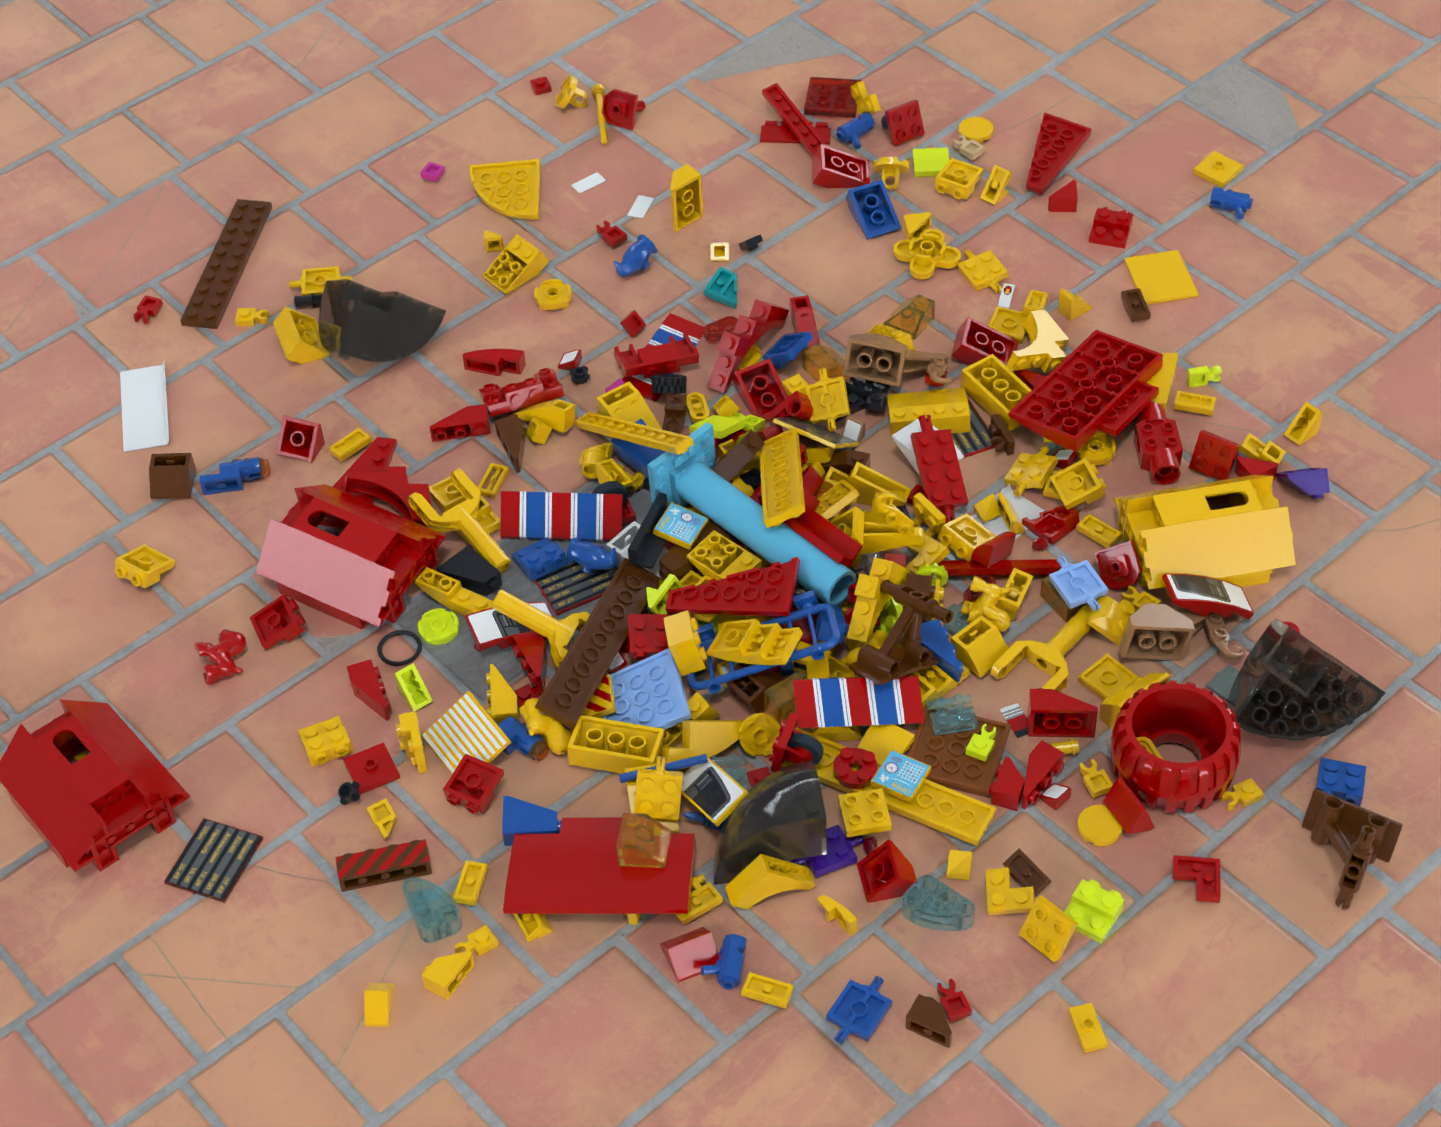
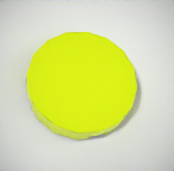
M443 608L432 609L424 613L422 619L417 624L421 639L433 645L446 644L452 641L460 630L459 619L456 614Z

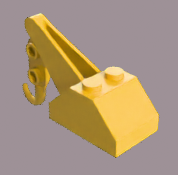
M880 493L874 500L875 506L880 511L883 520L888 524L865 522L864 512L857 506L829 520L862 545V549L851 566L856 567L859 565L861 555L904 546L920 545L924 542V530L922 528L914 527V522L897 507L888 506L882 502L884 498L896 500L897 496L893 493Z

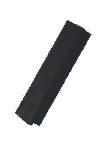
M658 493L628 548L630 564L652 569L668 541L653 534V529L668 508L667 494Z

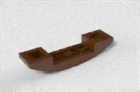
M667 394L662 430L682 434L687 395Z

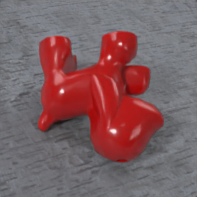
M224 629L219 634V644L215 646L209 642L195 643L199 657H208L213 664L204 666L205 673H203L207 685L213 684L221 678L243 672V669L237 667L231 658L232 656L239 655L246 648V639L242 633Z

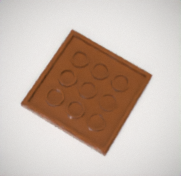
M926 704L924 709L925 723H919L915 740L912 743L908 756L931 766V772L926 778L927 780L947 788L989 798V788L991 782L995 780L996 770L1000 764L1011 731V724ZM984 724H987L986 732H992L994 727H996V736L992 739L995 740V746L986 762L965 754L966 747L973 734L981 735V728Z

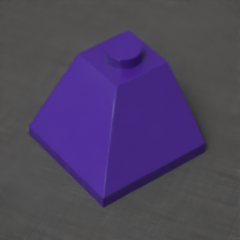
M1314 467L1276 473V478L1303 495H1311V499L1322 498L1324 493H1330L1327 468Z

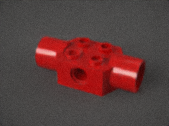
M1150 402L1137 415L1138 423L1135 425L1134 444L1140 468L1151 472L1153 481L1156 484L1169 485L1176 482L1181 475L1179 467L1181 466L1183 447L1176 421L1166 418L1161 404Z

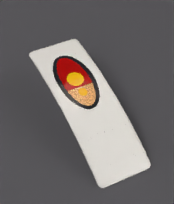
M1004 283L998 302L999 307H1010L1015 285Z

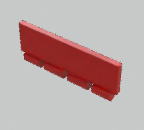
M765 121V125L761 126V143L801 144L784 121H781V126H778V121ZM816 122V127H813L826 144L830 145L831 127H828V122Z

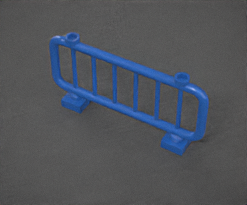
M814 590L793 596L798 611L790 613V616H780L760 623L761 625L772 623L783 625L787 623L788 628H792V621L808 617L814 646L798 651L795 647L787 663L808 656H812L815 660H820L824 657V651L835 647L840 640L835 610L829 604H819ZM826 612L831 639L818 644L812 615ZM712 623L698 627L699 630H696L701 639V644L699 645L704 647L706 652L717 635ZM707 655L710 679L697 682L695 673L688 674L686 677L689 687L693 690L708 689L709 692L716 693L721 689L720 684L780 665L751 664V666L735 671L734 662L729 661L731 672L714 677L712 658Z

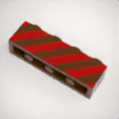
M426 839L413 840L398 845L392 844L388 847L368 849L362 852L347 853L335 857L338 880L342 892L432 874Z

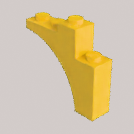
M1046 310L1030 311L1023 324L1030 339V346L1013 351L1006 366L1011 371L1041 368L1044 373L1052 372L1067 357L1063 351L1069 339Z
M874 558L870 575L859 573L854 593L857 599L847 634L848 639L865 643L870 642L876 621L883 607L892 597L880 591L881 583L888 579L897 585H905L907 573H910V570L893 561Z

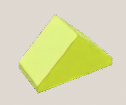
M414 663L394 673L398 692L413 711L433 702Z

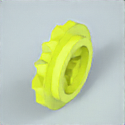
M927 563L925 567L919 566V570L915 572V574L930 576L934 573L935 575L932 576V585L936 586V579H940V587H943L948 581V571L945 570L943 565L938 566L937 563L934 565Z

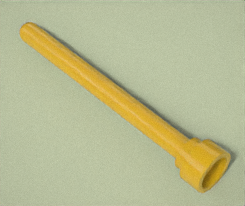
M595 84L592 86L591 92L592 96L596 99L601 143L606 145L608 143L606 121L602 114L605 87L602 84Z

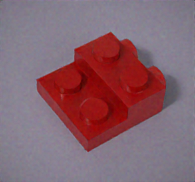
M1109 207L1097 208L1089 236V243L1125 249L1132 228L1134 214L1129 213L1127 210L1113 211Z
M284 594L249 617L262 646L266 650L282 639L289 642L305 631L303 625L306 621L300 613H297L299 609L298 604L293 598L289 599Z
M628 614V657H634L635 660H644L669 648L663 618L670 616V614Z
M465 754L443 788L446 800L453 806H458L459 804L466 806L465 809L476 815L478 812L484 814L494 799V790L505 773L501 768Z

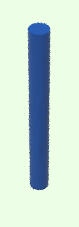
M702 754L665 763V770L674 771L707 763V755ZM656 766L648 767V768H644V769H655V770H656ZM637 770L619 774L620 783L637 780Z

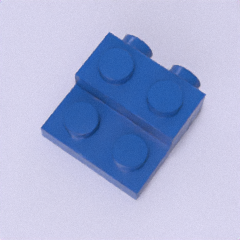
M810 331L785 334L762 358L764 361L771 359L775 369H783L788 365L787 362L796 359L799 352L808 346L813 336Z
M547 537L511 554L512 560L531 581L568 564L565 551L556 541L552 543Z
M1321 757L1316 789L1360 806L1364 792L1366 766Z

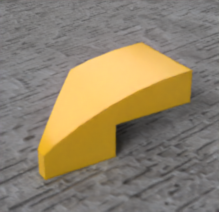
M387 798L367 807L366 811L383 839L387 840L397 817Z
M825 895L817 898L818 903L826 911L825 918L827 922L835 918L849 936L857 932V918L846 907Z

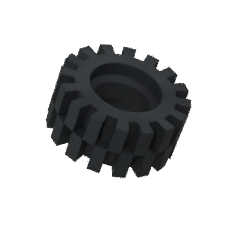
M676 374L653 375L651 392L663 394L686 393L687 376Z

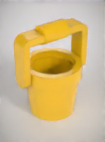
M610 442L583 450L579 462L582 466L581 472L586 478H598L595 463L611 458L613 447Z

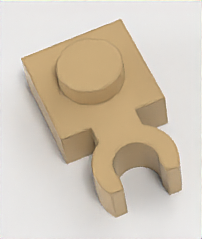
M963 135L959 136V141L953 140V147L960 149L959 153L972 161L985 152L983 145L973 139L967 141Z

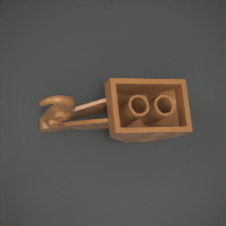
M874 333L850 335L848 338L842 375L899 387L903 373L927 369L930 379L936 383L947 384L953 381V378L941 377L945 374L948 366L949 356L946 354L907 350L908 346L896 339Z
M1145 603L1129 617L1118 648L1121 657L1183 660L1192 635L1205 625L1210 640L1214 645L1218 646L1220 652L1226 658L1237 660L1241 659L1245 654L1244 648L1240 649V653H1233L1228 649L1229 634L1220 615L1211 612L1207 617H1204L1185 608L1174 610L1166 604Z

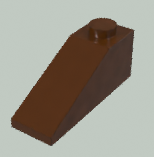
M514 414L496 420L495 428L516 473L521 472L525 445L524 432L527 429L524 421H520L518 415Z
M751 429L735 441L711 470L729 482L757 454L765 443Z
M855 450L833 452L831 460L827 463H821L825 470V474L830 466L849 475L856 462L870 468V453Z

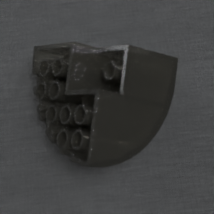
M348 279L326 281L321 299L319 336L323 347L330 352L338 354V357L341 359L349 360V358L371 362L394 361L411 355L423 347L438 330L446 310L397 291L380 292Z
M1274 618L1243 663L1231 688L1227 709L1230 708L1234 711L1237 723L1240 728L1271 739L1299 741L1306 740V738L1326 736L1346 725L1353 724L1354 720L1364 713L1367 714L1386 692L1333 655L1312 643L1290 626Z
M813 761L797 763L773 772L747 791L748 794L726 818L719 833L714 851L713 883L714 885L730 883L760 854L781 860L827 854L826 812Z

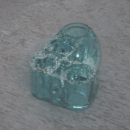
M931 875L919 877L902 897L903 916L922 927L941 931H959L970 929L974 924V903Z
M410 877L403 882L402 888L405 901L422 941L427 943L435 942L454 935L461 930L462 920L459 908L445 890L434 883L418 877Z

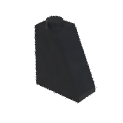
M469 546L436 568L437 572L460 581L463 588L480 595L488 596L502 586L500 571Z

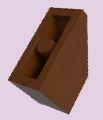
M918 994L906 1015V1029L950 1048L952 1031L941 1003H938L932 997Z

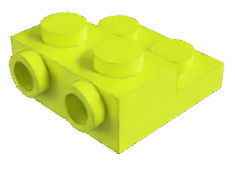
M1082 879L1064 913L1078 923L1075 931L1102 944L1123 911L1125 899L1115 890L1108 892L1102 889L1101 885L1095 880L1086 881Z

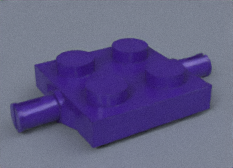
M838 824L797 839V845L802 852V856L792 859L790 862L806 865L812 870L814 876L818 877L858 862L853 847L862 844L864 838L862 835H858L849 839Z

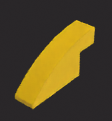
M856 462L849 475L830 466L819 488H832L844 479L856 488L860 494L857 497L856 503L872 505L876 492H889L897 496V499H893L892 502L895 506H904L911 491L910 488L859 462Z
M682 720V747H661V763L662 756L666 757V762H673L706 754L708 758L718 754L739 739V728L744 720Z

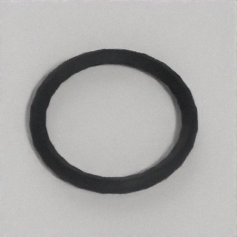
M396 630L381 639L377 652L381 660L389 665H406L419 656L422 650V642L413 632ZM398 634H406L413 637L417 642L418 648L411 658L399 662L385 658L382 653V646L388 638Z

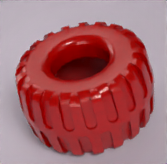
M1172 680L1167 681V684L1160 685L1159 682L1150 684L1147 690L1141 688L1133 694L1132 698H1128L1124 702L1112 731L1111 755L1114 774L1116 777H1121L1140 801L1141 799L1146 801V806L1156 809V806L1162 807L1168 813H1174L1175 809H1183V813L1193 812L1196 806H1199L1200 809L1206 808L1211 805L1212 800L1217 801L1221 798L1225 790L1229 788L1239 765L1241 729L1237 723V717L1232 709H1227V703L1220 696L1216 698L1210 689L1205 687L1203 689L1197 688L1191 682L1178 684L1177 681ZM1146 737L1155 746L1169 742L1185 745L1195 752L1199 761L1176 763L1163 760L1148 752L1136 738Z

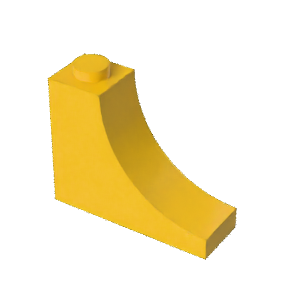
M760 854L725 886L732 906L749 910L756 903L774 894L789 890L810 891L816 885L808 867Z

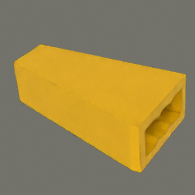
M1161 353L1163 354V367L1147 382V384L1159 388V394L1151 402L1161 404L1165 413L1177 369L1178 353Z

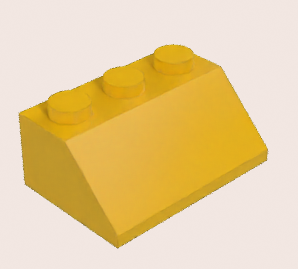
M686 164L673 171L671 181L673 231L675 232L704 216L701 174Z
M285 306L273 321L285 357L291 362L300 364L328 357L330 353L316 318Z
M1149 673L1144 677H1139L1132 685L1122 688L1116 695L1106 698L1100 704L1099 719L1113 731L1118 713L1128 698H1132L1133 694L1141 688L1147 690L1150 684L1157 682L1160 685L1167 684L1170 675L1168 673Z

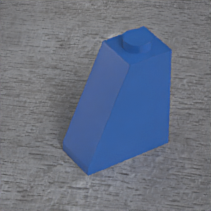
M503 796L502 834L505 846H512L514 834H559L562 820L558 821L557 811L510 796Z

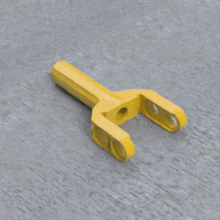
M460 468L451 472V478L454 482V487L466 500L442 513L441 517L421 494L415 492L407 497L410 507L428 528L444 533L459 531L476 552L497 568L500 573L509 568L511 565L509 557L476 520L481 491Z
M502 589L496 595L491 607L548 638L550 655L557 668L568 652L565 648L575 630L581 631L590 616L587 612L571 614L565 619L557 620Z
M1087 604L1083 606L1047 643L1033 640L1016 641L994 663L990 674L997 679L1005 678L1025 657L1028 662L1052 676L1042 687L1043 689H1053L1062 692L1067 687L1069 676L1064 656L1092 628L1087 624L1090 606Z

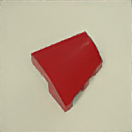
M1063 505L1050 511L1040 512L1039 518L1030 520L1024 517L1022 519V524L1039 538L1046 537L1048 543L1054 544L1074 530L1080 522L1078 511L1074 509L1067 510Z

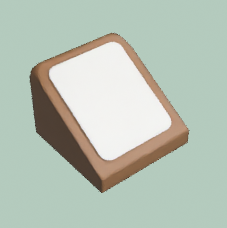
M848 415L842 435L860 443L865 437V422Z

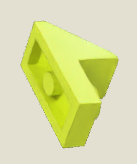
M669 574L658 590L646 587L648 607L654 614H667L665 608L669 591L684 587L675 575Z

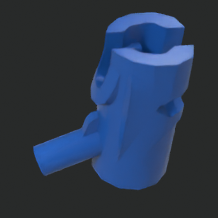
M868 112L858 115V118L855 117L837 128L836 136L838 140L843 143L852 140L854 148L859 149L861 144L858 138L874 128L872 126L875 124L874 119Z
M1215 186L1213 187L1210 205L1215 208L1235 211L1237 219L1244 218L1243 212L1251 209L1253 202L1250 194L1235 192L1231 189L1224 191L1223 188Z
M737 934L726 935L718 954L721 956L714 965L701 966V974H718L717 982L725 989H733L740 985L745 958L743 951L746 949L747 939Z

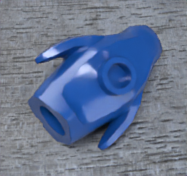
M639 235L637 241L623 254L622 262L614 261L617 274L620 277H626L639 269L644 271L650 265L648 261L650 254L658 252L654 243L645 235Z
M577 537L570 540L567 549L568 564H573L576 561L582 566L581 570L588 573H594V570H606L617 567L618 557L616 555V548H612L608 553L604 547L598 544L581 541Z

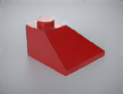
M889 839L857 863L867 902L871 903L902 897L918 885L912 864Z

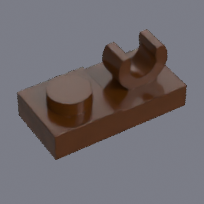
M992 415L989 432L994 437L991 438V445L997 444L995 447L996 452L1004 450L1007 456L1014 454L1015 439L1000 415Z

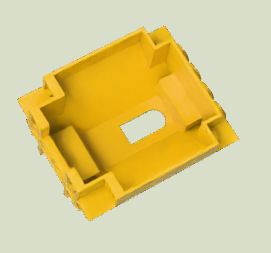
M1250 475L1113 498L1118 510L1117 528L1118 531L1122 532L1121 539L1123 542L1134 541L1142 569L1138 578L1140 587L1148 586L1149 590L1166 587L1162 579L1164 573L1207 576L1224 580L1240 587L1269 583L1270 574L1273 573L1275 568L1296 565L1288 506L1279 507L1278 499L1273 496L1272 482L1274 476ZM1228 496L1232 507L1210 510L1206 498Z

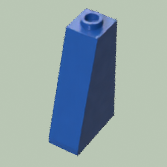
M641 418L635 422L638 424L646 425ZM617 438L611 440L615 455L643 474L647 479H649L647 465L664 453L663 450Z

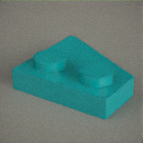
M720 267L704 289L703 295L736 309L737 274Z

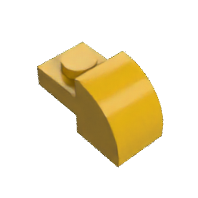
M1251 433L1245 437L1238 449L1249 458L1278 464L1286 453L1285 450L1269 440L1265 444Z

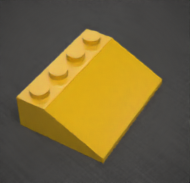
M964 387L887 394L891 436L917 420L919 416L925 415L927 418V414L931 415L932 425L938 430L951 429V433L970 432V411Z

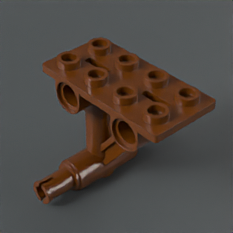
M888 579L881 583L880 591L892 596L895 602L905 606L881 648L877 649L869 644H865L858 652L857 661L849 664V669L856 672L859 676L868 678L877 685H883L886 682L938 664L939 659L933 656L932 651L921 645L920 629L922 615L927 618H936L945 624L950 623L954 616L953 611L941 607L937 600L926 596L925 593L916 591L906 585H897Z
M1314 789L1302 827L1312 831L1311 839L1315 843L1329 845L1332 842L1345 864L1339 880L1340 891L1335 900V904L1340 907L1341 902L1344 900L1342 909L1350 908L1353 895L1360 889L1368 864L1374 863L1377 858L1385 862L1391 860L1403 825L1336 796Z

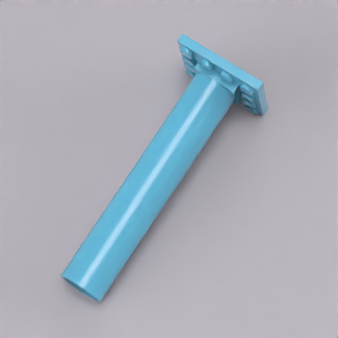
M707 422L688 435L692 438L694 444L688 448L687 452L680 455L664 452L647 465L651 505L659 492L667 494V507H669L671 502L684 508L687 504H691L771 564L776 562L781 564L791 561V558L799 557L800 564L796 582L807 591L814 590L816 597L825 604L837 607L847 599L849 585L856 582V574L836 562L785 523L767 528L763 522V506L711 470L716 465L714 432L711 424Z

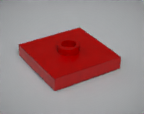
M384 742L343 758L352 781H357L360 784L358 788L359 795L400 779V774Z

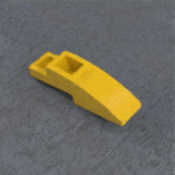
M428 567L415 580V584L429 596L463 617L492 607L493 600L463 588L460 581Z

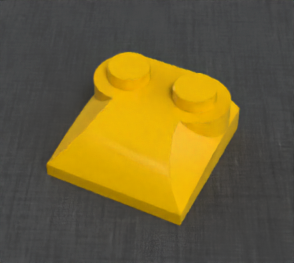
M1104 595L1095 599L1101 606L1098 611L1093 612L1090 607L1087 624L1119 646L1129 617L1135 613V608L1127 600L1118 602L1108 595Z

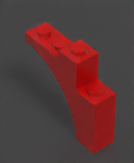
M386 466L385 472H346L345 492L362 493L376 497L393 506L404 518L426 526L410 507L407 497L416 492L421 494L431 505L428 484H408L406 466Z

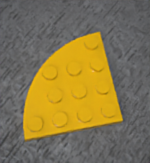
M540 159L469 165L474 189L487 206L509 217L529 220L539 219Z

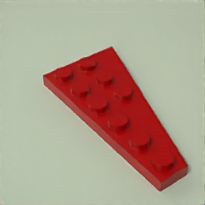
M1044 112L1026 182V189L1043 194L1091 135V128Z
M377 437L346 472H385L386 466H389L397 447V440ZM346 472L333 485V488L345 492ZM345 492L371 504H374L376 497L362 493ZM325 517L319 525L345 528L348 523L340 520L338 523Z
M799 557L791 558V561L781 564L780 562L772 563V566L762 569L757 567L730 574L721 580L711 579L706 584L698 586L692 584L670 590L665 609L667 613H681L688 610L689 614L790 616L800 564Z

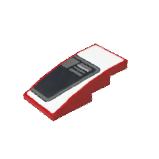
M1165 573L1162 575L1173 603L1204 617H1207L1211 612L1227 619L1232 613L1246 619H1250L1254 615L1242 587L1200 575Z
M526 602L553 617L546 602ZM493 608L465 615L466 622L479 651L499 645L500 650L515 645L513 637L531 630Z

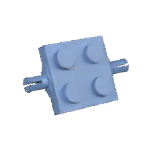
M1064 556L1059 557L1057 563H1059L1061 569L1049 574V581L1070 609L1087 603L1093 612L1098 611L1101 606L1095 599L1108 594L1107 586L1087 560L1076 564H1069Z

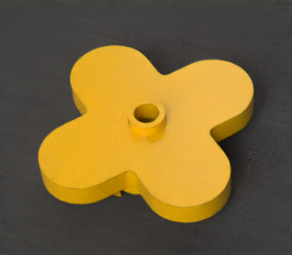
M927 229L920 234L919 238L903 239L894 244V257L900 261L910 262L909 272L916 279H928L933 276L937 267L951 269L957 267V264L961 262V252L955 247L946 246L943 232L937 229Z

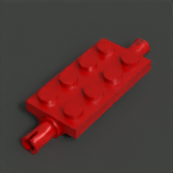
M927 414V418L925 415H921L918 417L922 432L912 433L910 436L924 495L946 516V524L955 519V508L967 506L969 501L951 429L934 430L931 415Z

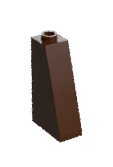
M708 518L707 525L691 550L675 544L659 559L660 577L665 580L669 574H672L680 581L691 570L695 573L699 572L687 558V555L713 530L731 541L732 539Z

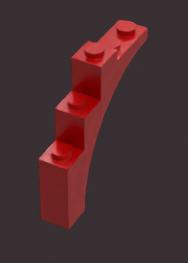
M755 299L750 316L740 315L734 332H723L717 348L720 352L707 386L722 393H727L734 372L737 371L748 351L768 331L774 328H783L789 310L773 303Z

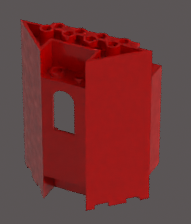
M326 484L294 488L298 502L294 507L290 508L287 516L282 522L270 518L256 573L276 581L280 594H284L289 598H293L359 629H363L368 622L378 627L381 626L384 620L395 623L406 608L402 597L406 590L426 567L434 570L439 564L436 550L447 535ZM325 517L338 523L340 520L348 523L338 537L317 528Z
M59 699L65 712L64 714L31 734L20 724L0 761V782L7 789L13 804L66 868L71 866L76 872L92 862L101 872L119 860L115 849L116 845L150 823L157 834L161 833L177 822L172 809L191 796L108 703ZM84 745L90 753L71 765L65 756Z

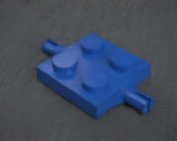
M875 976L869 986L859 984L851 979L826 1015L827 1021L840 1027L839 1032L834 1037L837 1043L843 1044L848 1034H854L866 1041L870 1040L892 1006V1000L878 992V989L884 982L881 977Z

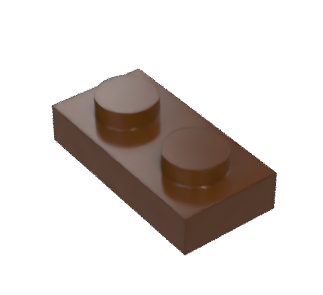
M1140 288L1121 291V298L1131 322L1150 319L1151 313Z
M1020 848L1003 863L1004 867H1009L1010 873L1024 887L1033 886L1035 897L1052 882Z

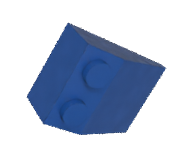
M883 180L848 190L846 201L867 240L902 228Z

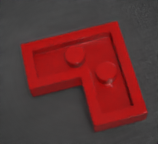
M1173 855L1172 879L1196 881V901L1220 903V859Z

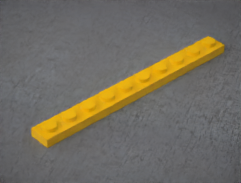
M590 411L574 421L579 429L677 455L687 452L688 448L694 444L690 436Z

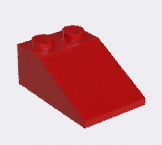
M823 144L819 146L811 158L812 183L826 188H857L870 183L869 160Z
M968 317L958 328L951 357L967 365H972L993 354L1006 366L1013 351H1017L1019 341Z
M771 359L734 372L732 381L751 415L763 418L765 422L769 421L768 413L788 398Z
M1030 689L1027 714L1028 737L1095 738L1098 707L1053 689Z

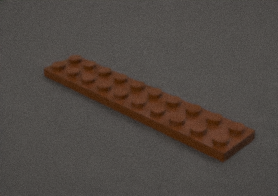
M237 199L180 320L182 326L218 329L273 208L271 202Z
M624 558L535 705L536 709L567 727L574 728L628 636V614H640L648 601L646 587L655 589L661 579L660 577L641 566L630 564L629 560Z

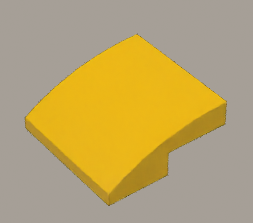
M894 724L870 725L857 748L873 752L875 759L883 762L891 749L905 754L914 742L915 734Z

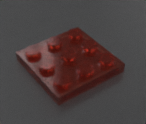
M810 77L804 115L855 118L857 104L851 95L850 86L862 80Z

